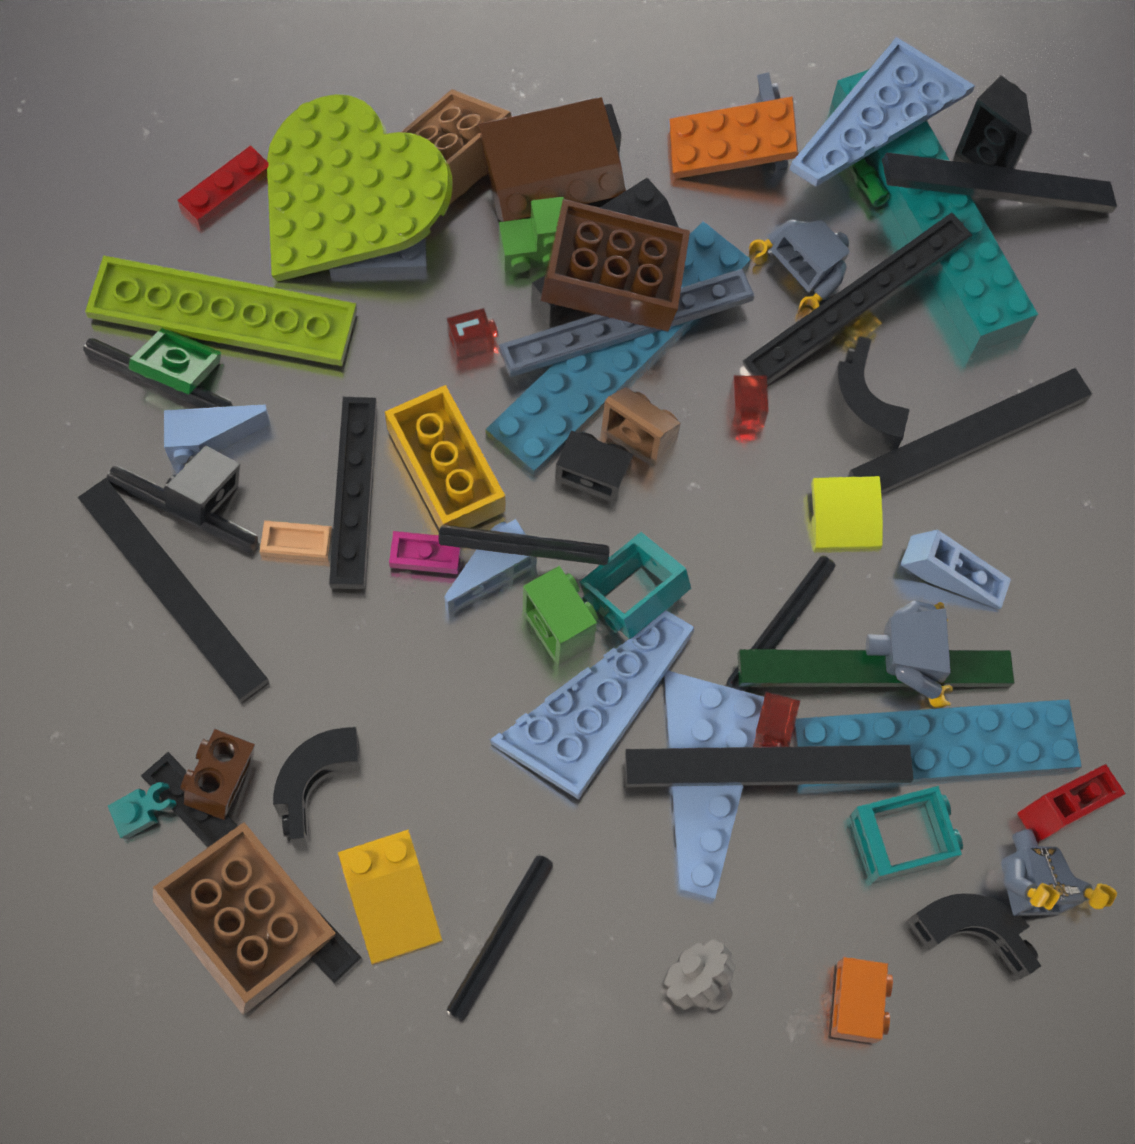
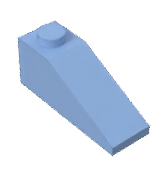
M266 404L164 410V448L169 460L185 464L191 455H197L205 445L220 451L269 426L270 418Z
M516 519L509 523L501 522L491 529V531L526 535ZM476 549L444 596L447 612L451 613L536 565L537 557Z
M938 529L912 535L901 566L928 583L995 609L1002 608L1011 581L1002 572Z

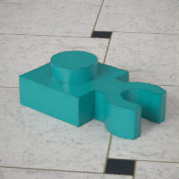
M162 782L153 784L149 788L147 795L145 790L136 789L108 805L120 838L128 839L157 823L154 812L158 810L169 811L176 806L175 800L167 799L162 803L160 802V794L169 788L168 784Z

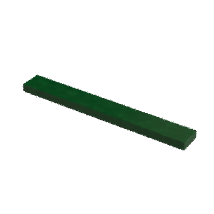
M739 649L737 653L739 687H909L899 681L896 675L887 673L886 656L867 655L866 650ZM949 650L950 674L943 683L939 684L941 686L951 685L952 687H1011L1015 683L1011 650Z

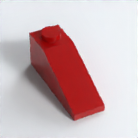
M1104 764L1043 795L1019 811L1017 815L1026 829L1033 830L1038 844L1117 800L1126 793L1108 766Z

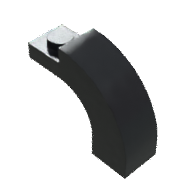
M859 336L855 347H848L844 362L839 361L832 382L834 403L841 419L853 433L874 446L893 451L899 448L904 437L910 409L883 402L869 390L865 381L864 370L872 339Z
M356 726L331 729L309 738L299 745L283 764L274 787L273 806L277 813L288 812V815H282V829L284 837L289 836L293 847L308 846L306 803L309 793L315 784L333 773L361 770L359 735Z
M972 893L949 895L935 900L908 919L929 950L954 934L971 932L990 940L1020 979L1030 975L1042 966L1037 960L1038 953L1033 945L1027 940H1022L1019 936L1020 933L1030 927L1020 915L1014 916L1009 906L991 897Z

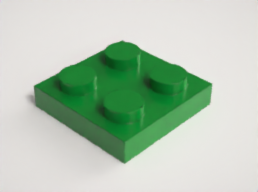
M161 328L130 358L129 370L189 395L220 363L221 352L173 331Z

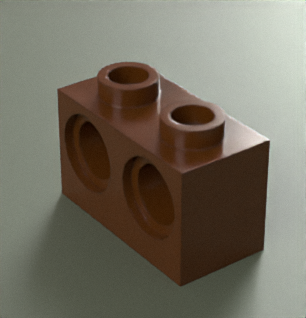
M214 729L210 739H203L197 750L195 758L199 762L195 770L188 769L183 778L180 789L185 791L184 805L225 820L253 760L255 744ZM227 754L232 759L222 762L217 760L215 756ZM205 784H211L217 787V790L207 793L202 791L200 787Z

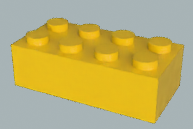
M446 385L385 411L387 430L439 529L441 525L471 528L505 512V494Z

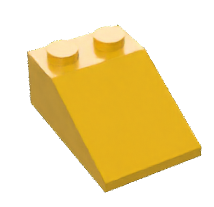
M409 830L337 852L372 965L443 942Z

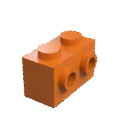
M843 957L837 962L831 1037L877 1043L882 1040L883 1035L888 1034L890 1013L885 1012L886 997L891 996L893 987V976L888 974V963Z

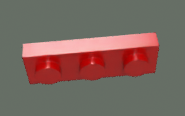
M250 145L177 200L179 207L200 227L267 176L269 162Z

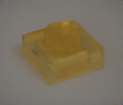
M870 312L844 330L842 334L856 345L859 336L871 337L880 329L882 322Z

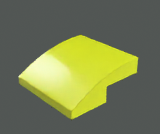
M880 476L813 478L811 489L814 510L812 517L814 550L881 549L883 544V518Z

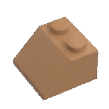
M625 387L608 396L605 400L601 430L656 466L677 439L681 423L670 411L661 410L651 404L650 400L641 392H633Z

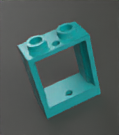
M642 532L611 555L607 565H599L579 581L584 594L582 601L584 603L590 602L595 611H598L604 617L605 622L614 632L621 631L629 639L633 638L692 589L687 569ZM643 565L663 582L624 614L604 595Z
M939 786L857 806L851 813L872 883L954 862L962 855V837L957 829H953L949 817L951 815L950 802L946 795L941 794ZM925 805L941 853L891 866L875 817Z

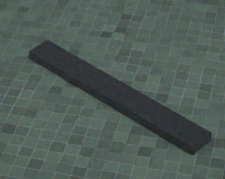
M889 152L882 158L888 186L1112 213L1117 208L1111 181Z
M951 212L745 358L743 366L763 389L970 242L972 234Z
M1073 368L850 470L849 476H880L881 494L1086 401L1091 397L1092 392L1077 369Z
M106 478L77 497L240 703L269 682L265 674Z
M910 745L625 750L626 787L911 783L913 781Z
M167 752L146 770L141 777L150 787L159 782L169 785V788L160 794V798L163 801L167 799L175 800L176 806L172 811L208 848L238 827V825L228 814L225 820L184 805L185 791L181 790L180 787L187 771ZM324 918L336 934L310 959L336 986L363 959Z

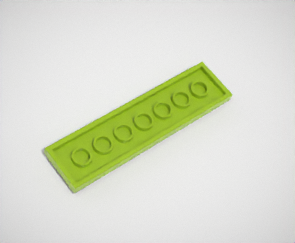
M103 255L85 313L91 319L159 331L163 328L186 337L342 366L357 313V304Z

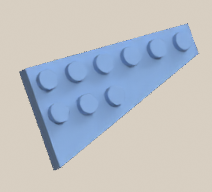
M896 37L791 162L789 170L816 187L970 95L975 85Z
M665 610L633 638L627 640L618 648L608 651L603 655L604 658L594 666L584 669L546 697L545 702L529 714L525 713L515 720L516 723L502 734L499 732L491 738V745L579 799L693 635L694 626Z
M672 671L666 672L663 682L665 686L668 748L753 747L765 697ZM743 785L671 786L679 892L714 902Z

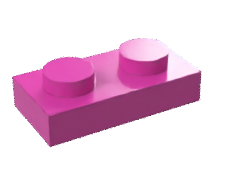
M393 531L389 566L390 568L458 574L461 547L440 545L438 535Z

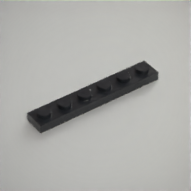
M343 396L329 577L330 588L365 589L377 400L373 397Z

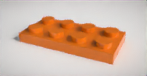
M792 96L669 119L672 169L675 179L795 159L799 154L795 107Z

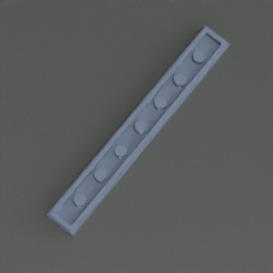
M743 269L681 287L678 310L671 327L752 302L755 295ZM595 314L499 344V351L509 376L514 377L659 331V329Z

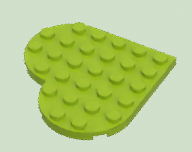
M334 94L301 104L278 128L268 151L267 162H269V167L267 168L272 277L278 282L398 252L420 242L431 233L429 228L440 215L444 216L451 200L453 188L452 174L446 159L432 142L422 136L407 132L387 134L382 120L374 109L359 98Z

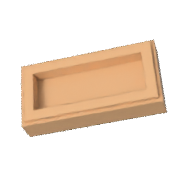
M264 520L260 555L264 557L329 562L333 528L332 526Z

